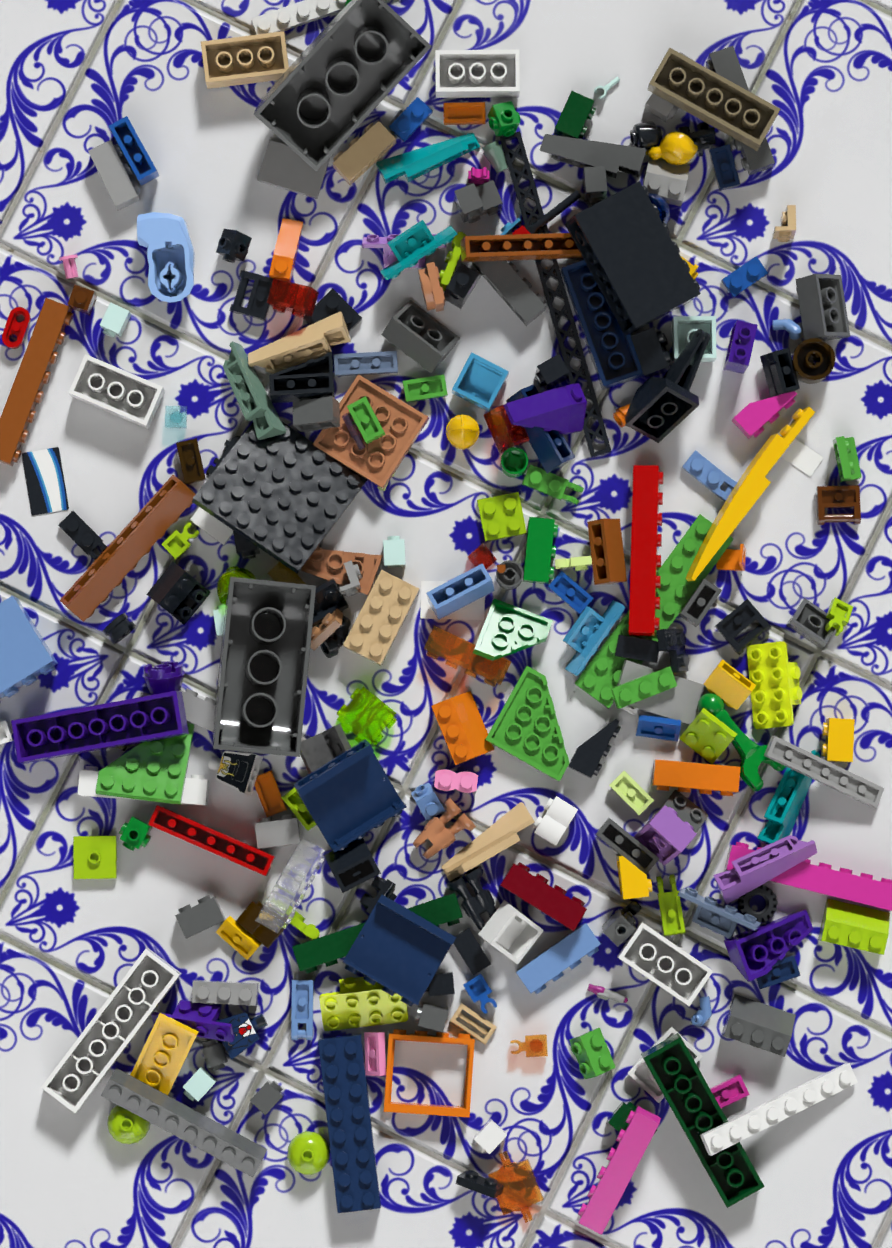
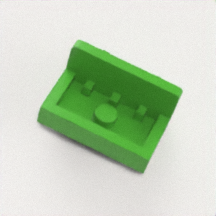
M600 1028L593 1029L569 1040L571 1050L578 1061L579 1070L585 1079L597 1077L616 1068Z

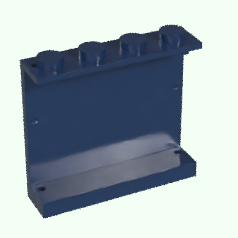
M366 739L293 784L328 845L334 852L344 850L350 842L363 838L369 830L382 826L385 820L398 816L407 807L400 799L373 753L372 746Z
M381 895L342 963L346 964L344 967L346 970L353 974H356L357 971L365 975L363 978L365 981L372 985H375L376 982L383 986L382 990L391 996L394 993L402 997L401 1002L412 1007L413 1004H419L456 937L388 897Z

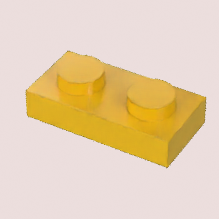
M231 916L215 932L246 960L262 944Z

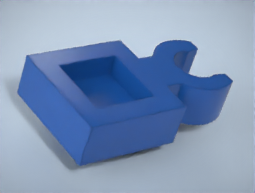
M481 973L463 984L474 1003L479 1000L481 1001L483 1013H488L485 1009V1004L488 1002L492 1003L494 1008L497 1007L495 1000L487 996L492 990Z

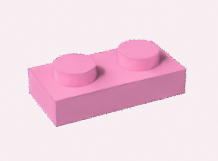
M364 1032L366 1075L384 1076L386 1075L385 1032Z

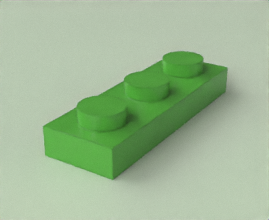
M667 666L613 687L610 690L617 709L674 688L677 686L671 667Z

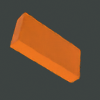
M485 102L443 103L444 125L486 124Z
M272 770L258 775L254 786L266 817L286 811L287 808L281 798L282 795Z

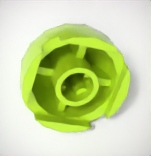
M116 1105L108 1115L107 1126L109 1133L115 1140L123 1144H133L146 1136L150 1129V1122Z
M305 1131L297 1134L291 1140L287 1150V1158L295 1171L304 1175H313L320 1172L327 1165L330 1158V1148L327 1140L322 1135Z

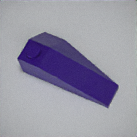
M576 383L518 399L503 406L512 425L528 428L535 426L543 428L544 431L556 430L559 431V434L566 435L583 430L587 400L580 384Z
M807 909L763 924L756 931L752 929L733 936L731 939L724 940L730 960L744 978L750 982L772 970V966L779 960H782L793 946H797L813 930V926Z

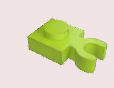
M190 522L184 526L181 534L176 530L161 544L176 560L192 546L188 540L195 539L200 534L198 530L194 534L188 533V529L192 526Z
M835 597L831 601L826 618L830 619V621L826 624L825 630L828 631L831 627H834L836 629L835 636H838L843 631V626L845 627L848 624L853 606Z

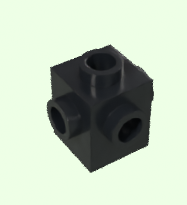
M224 229L219 239L216 253L222 255L223 260L230 263H235V260L244 262L252 238L237 230Z

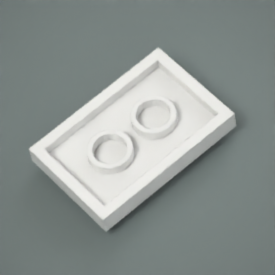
M671 1026L652 1047L678 1032ZM681 1036L692 1058L697 1063L703 1056ZM641 1057L627 1073L659 1103L664 1098V1095L644 1059Z

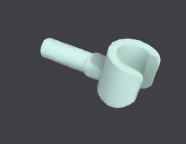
M616 77L604 87L597 86L594 89V93L600 89L604 90V94L599 99L606 98L607 91L620 81L619 77Z

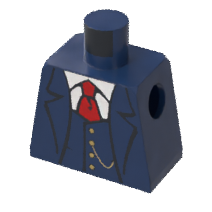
M248 1011L216 1021L232 1024L234 1041H222L231 1059L258 1041L260 1035L257 1030L268 1025L263 1014L251 1019Z

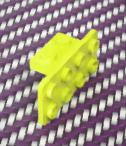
M784 641L749 645L747 647L749 680L756 685L751 692L754 728L768 729L792 726L794 724L792 705H801L802 699L798 663L788 662L787 644Z
M364 977L340 979V992L325 993L319 996L323 1029L325 1031L408 1021L407 1004L400 1001L402 997L394 993L391 996L382 990V985L377 982L375 985H372L365 981Z

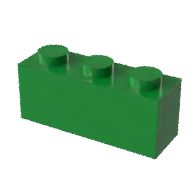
M529 517L523 582L548 584L549 579H553L554 567H550L551 558L555 559L556 546H552L553 537L557 538L558 525H554L555 519Z

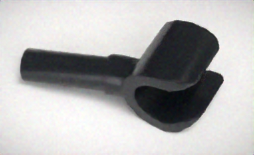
M632 901L622 911L624 913L630 911L634 916L642 907L638 902Z

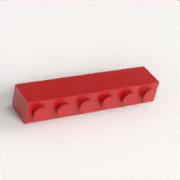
M156 805L148 824L264 876L268 875L276 857L159 805Z

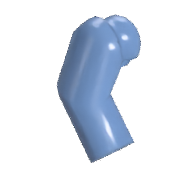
M791 319L772 320L773 331L786 330L790 333L789 336L793 340L801 337V327Z

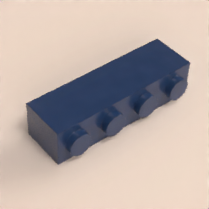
M533 384L519 390L508 398L506 402L509 403L538 394L539 392ZM520 426L547 474L561 468L575 458L563 434H559V431H544L540 427L528 428Z

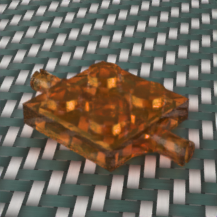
M507 1151L501 1152L499 1156L503 1166L499 1170L489 1173L488 1177L494 1178L498 1183L504 1185L503 1193L497 1196L502 1213L505 1215L513 1211H521L525 1223L532 1221L533 1218L529 1207L534 1203L544 1200L529 1159L511 1162Z

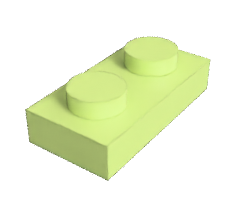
M625 771L609 785L638 815L654 801Z

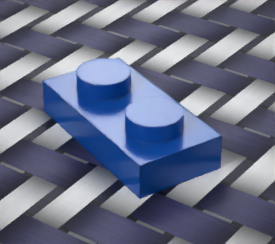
M417 97L389 126V129L405 142L433 113V110Z
M756 256L721 281L734 298L768 275V272Z
M563 571L548 586L551 591L579 615L594 599Z
M639 715L636 736L678 741L681 720Z

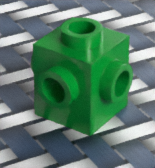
M512 101L492 105L487 115L489 126L494 130L496 137L513 135L521 121L520 115L515 110Z
M132 816L129 823L125 822L119 831V834H121L120 840L124 841L122 845L132 851L135 848L141 849L142 846L146 847L151 839L149 833L152 826ZM134 831L138 833L136 839H134L132 836Z

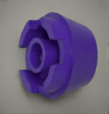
M163 661L161 662L162 664L152 667V664L144 666L143 678L150 693L160 694L181 690L185 675L182 664L178 665V662Z

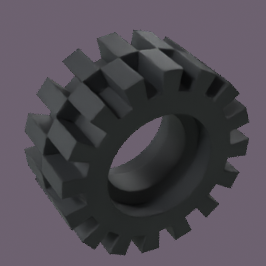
M760 885L738 899V909L741 914L752 915L760 923L772 918L777 910L778 901L776 900V895L772 889L765 885ZM755 895H761L766 901L765 908L760 912H755L750 908V899Z

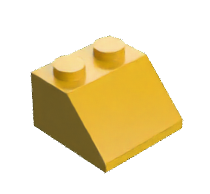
M616 856L621 899L649 897V892H652L651 879H647V875L624 856Z

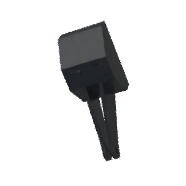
M702 329L697 330L663 378L650 377L637 389L625 416L626 426L659 443L699 406V398L690 392V388L710 340V334Z

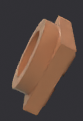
M434 262L427 263L426 268L418 269L427 311L433 309L436 312L443 311L445 297L443 288L440 287L438 280L440 279L438 267H435Z

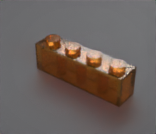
M437 626L433 627L424 647V650L427 651L426 656L438 660V657L446 660L445 664L454 669H457L459 666L465 669V674L476 678L478 675L484 678V683L495 687L496 684L501 685L511 664V661L503 657L492 661L474 654L475 644Z

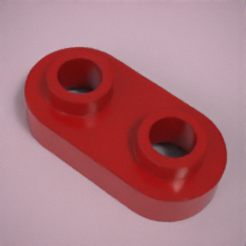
M16 307L9 314L2 333V341L8 348H19L24 342L31 322L30 313L25 308ZM18 316H24L22 322H17ZM12 335L17 336V340L15 342L10 341V337Z

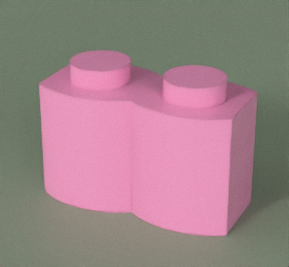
M438 770L435 772L434 787L441 791L456 789L462 793H473L477 791L478 775L467 771L455 773L451 770Z

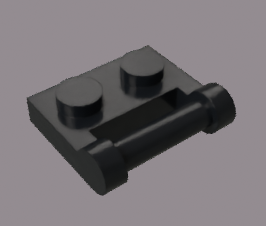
M241 270L239 275L241 278L234 303L231 304L229 311L266 321L277 280ZM252 280L254 284L247 308L241 307L248 282Z
M748 599L714 626L738 655L744 652L743 649L764 631L768 632L771 629L769 623ZM756 620L759 625L741 641L737 642L734 637Z

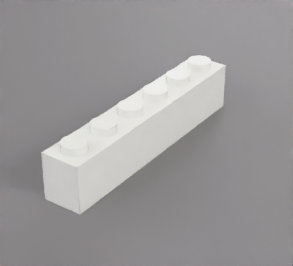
M85 766V770L79 771L77 794L79 796L139 800L96 794L95 790L99 774L98 767ZM192 774L191 778H185L181 804L207 806L209 780H205L204 775Z

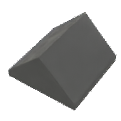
M805 598L786 624V626L820 649L826 646L835 631L834 627H831L828 631L825 630L826 624L830 621V619L826 618L827 613Z

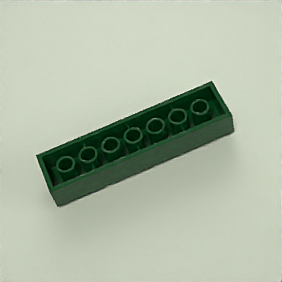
M677 1033L641 1053L642 1058L726 1207L728 1208L764 1188V1184L740 1142L712 1156L708 1155L700 1135L728 1122L681 1036Z

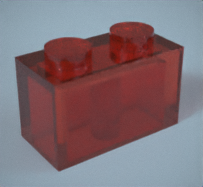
M273 279L267 303L276 312L285 313V311H290L292 315L304 318V315L312 316L319 292L309 286Z
M503 405L483 415L499 453H503L508 448L519 447L529 441L523 426L511 424Z

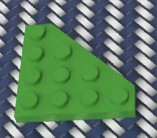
M526 666L485 740L558 782L570 763L546 677Z
M187 723L189 734L142 742L101 769L98 774L96 794L181 805L195 728L194 724Z

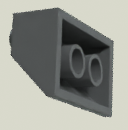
M815 273L796 279V291L799 299L804 339L818 338L826 341L850 337L841 275Z
M412 300L392 317L381 334L430 373L442 363L460 340V337Z
M734 994L721 1035L785 1057L792 1037L796 1015Z

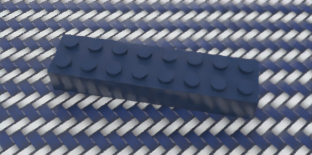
M362 1034L319 1039L318 1045L337 1212L346 1213L381 1208Z

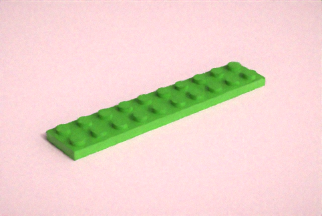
M701 514L657 571V576H661V589H657V597H660V610L656 609V618H660V630L670 627L702 580L706 578L734 540L729 536L695 581L688 582L685 579L713 524ZM629 611L575 682L576 686L608 709L614 702L610 689L618 684L624 660L640 665L644 662L615 656L618 635L658 641L657 632L656 636L629 635Z

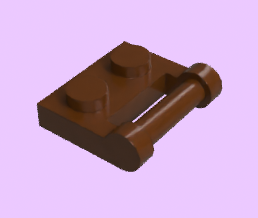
M860 485L816 487L818 525L833 522L861 523ZM853 507V514H825V508Z

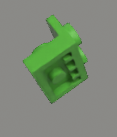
M836 437L833 440L840 482L860 479L861 471L854 438Z

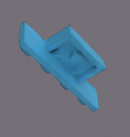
M613 600L602 616L586 606L563 639L566 644L577 651L565 670L578 676L585 669L586 663L597 652L598 646L609 635L610 629L615 622L621 618L626 608L624 605Z

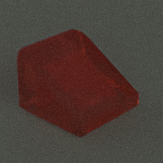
M484 543L467 557L475 567L483 564L485 569L489 568L497 560Z

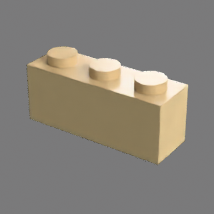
M380 121L376 124L371 123L364 130V135L360 138H354L349 143V148L345 152L340 151L333 158V168L350 186L396 144V138Z

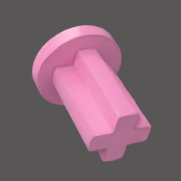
M77 254L59 257V261H63L66 279L78 277L75 261L78 258Z

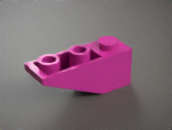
M792 391L749 403L732 419V422L748 439L752 436L756 438L765 430L763 426L768 421L772 424L780 416L778 412L783 407L787 410L796 402L793 398L797 393Z

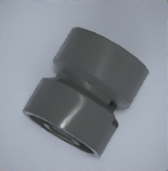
M504 561L500 565L505 564L506 570L502 574L496 571V581L505 590L516 589L523 580V568L516 561Z

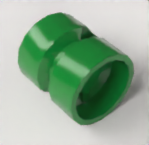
M517 447L508 448L504 451L500 463L502 472L510 478L522 476L528 466V457L525 451Z

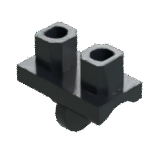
M706 122L697 124V131L692 133L687 126L678 128V132L688 135L694 144L698 146V157L703 156L704 149H708L710 145L716 144L714 127L711 128Z
M376 876L371 886L379 891L378 894L373 898L365 893L359 902L367 909L366 912L371 914L380 896L388 897L396 884L388 879L386 881ZM392 893L389 899L394 901L397 896Z

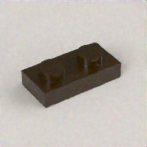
M197 438L177 442L176 445L185 485L205 481L206 477Z

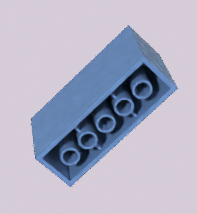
M13 595L0 603V699L6 696L10 698L17 694L19 687L23 685L27 687L37 681V676L51 673L55 670L54 666L58 664L21 602Z

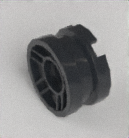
M122 613L108 624L102 632L111 638L110 641L115 645L125 638L136 625L128 620L126 613Z

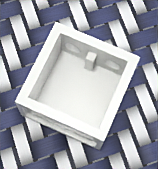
M504 900L479 932V935L516 964H519L544 930Z

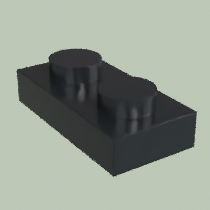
M472 1170L461 1173L457 1176L456 1180L457 1185L492 1198L502 1194L504 1185L498 1183L496 1179L481 1177Z

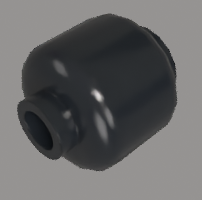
M652 121L635 124L633 130H630V140L633 147L636 146L648 150L652 147H657L659 140L662 139L661 128L656 127Z

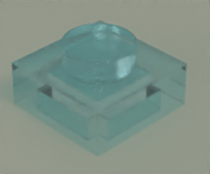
M166 406L165 428H187V406Z

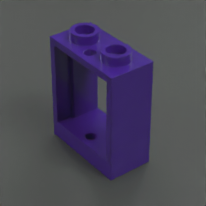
M736 321L731 331L723 370L741 374L745 373L751 358L757 324Z

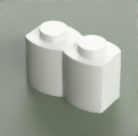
M557 796L554 800L549 799L544 807L547 811L543 818L539 816L533 825V828L536 829L534 834L554 846L557 845L578 809Z

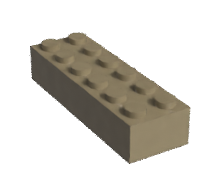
M672 48L668 49L647 89L756 151L760 148L780 112V108Z

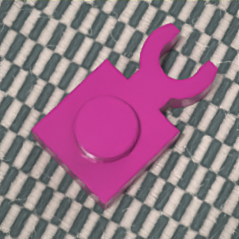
M472 167L471 171H468V183H474L477 187L489 182V171H487L486 167H483V169Z

